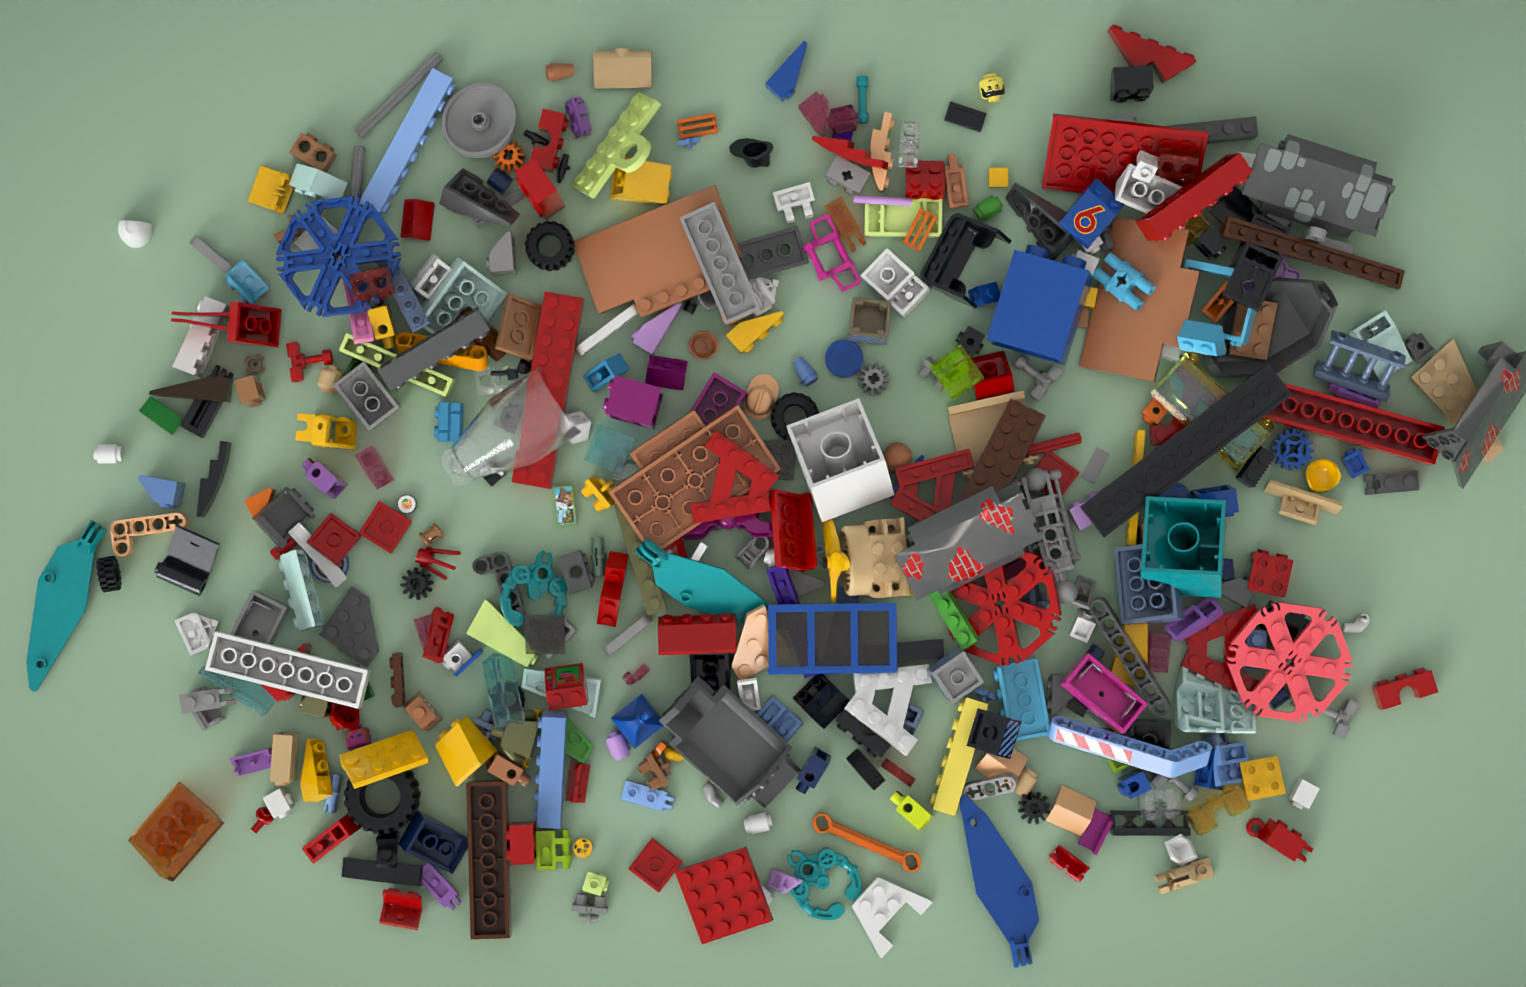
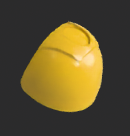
M1329 459L1316 460L1310 463L1306 470V480L1309 487L1315 492H1326L1333 489L1341 478L1338 466Z

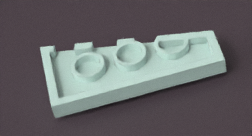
M525 667L522 688L545 697V671ZM585 677L589 702L585 706L572 707V709L579 712L582 711L596 718L601 679Z

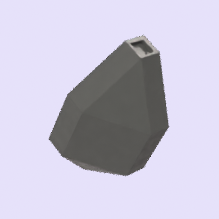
M1275 277L1264 299L1278 303L1267 360L1229 355L1227 352L1230 341L1225 340V355L1213 356L1202 354L1208 369L1216 378L1249 377L1267 364L1277 373L1318 349L1338 307L1337 300L1324 281ZM1237 302L1228 308L1219 324L1223 326L1225 334L1231 335Z

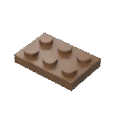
M510 293L506 295L495 349L528 361L532 360L542 306Z
M1263 301L1260 310L1256 312L1248 345L1242 344L1241 347L1230 345L1229 342L1227 352L1229 355L1267 360L1277 302ZM1239 303L1236 306L1231 335L1241 337L1248 307Z

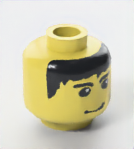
M997 73L982 76V79L979 81L981 98L989 100V103L1000 101V97L1005 95L1003 78L998 76Z

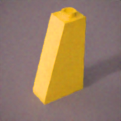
M1148 624L1123 625L1148 665ZM1119 636L1117 643L1124 644V638ZM1114 652L1109 671L1124 684L1137 687ZM1128 652L1125 654L1127 660H1135L1133 653ZM1137 669L1135 672L1138 677L1146 676L1145 671L1142 669Z

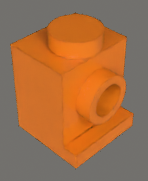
M1156 394L1141 411L1142 419L1149 425H1152V423L1157 425L1169 409H1171L1172 405ZM1154 407L1159 409L1158 414L1153 413Z

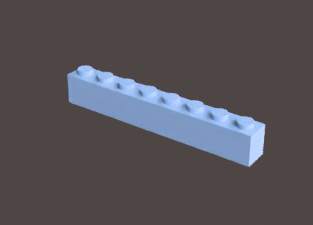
M434 68L431 69L363 193L359 203L361 206H364L365 202L368 201L370 207L372 203L381 216L383 213L386 214L388 212L392 196L395 197L399 192L400 186L398 185L402 179L405 180L407 177L410 163H414L419 153L417 150L420 145L423 146L425 144L429 128L433 129L437 122L435 117L438 112L443 111L446 105V97L451 95L455 89L453 78Z

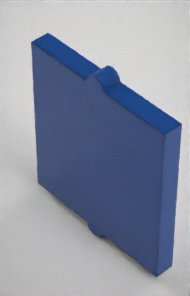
M480 648L454 675L457 677L482 654L483 649Z

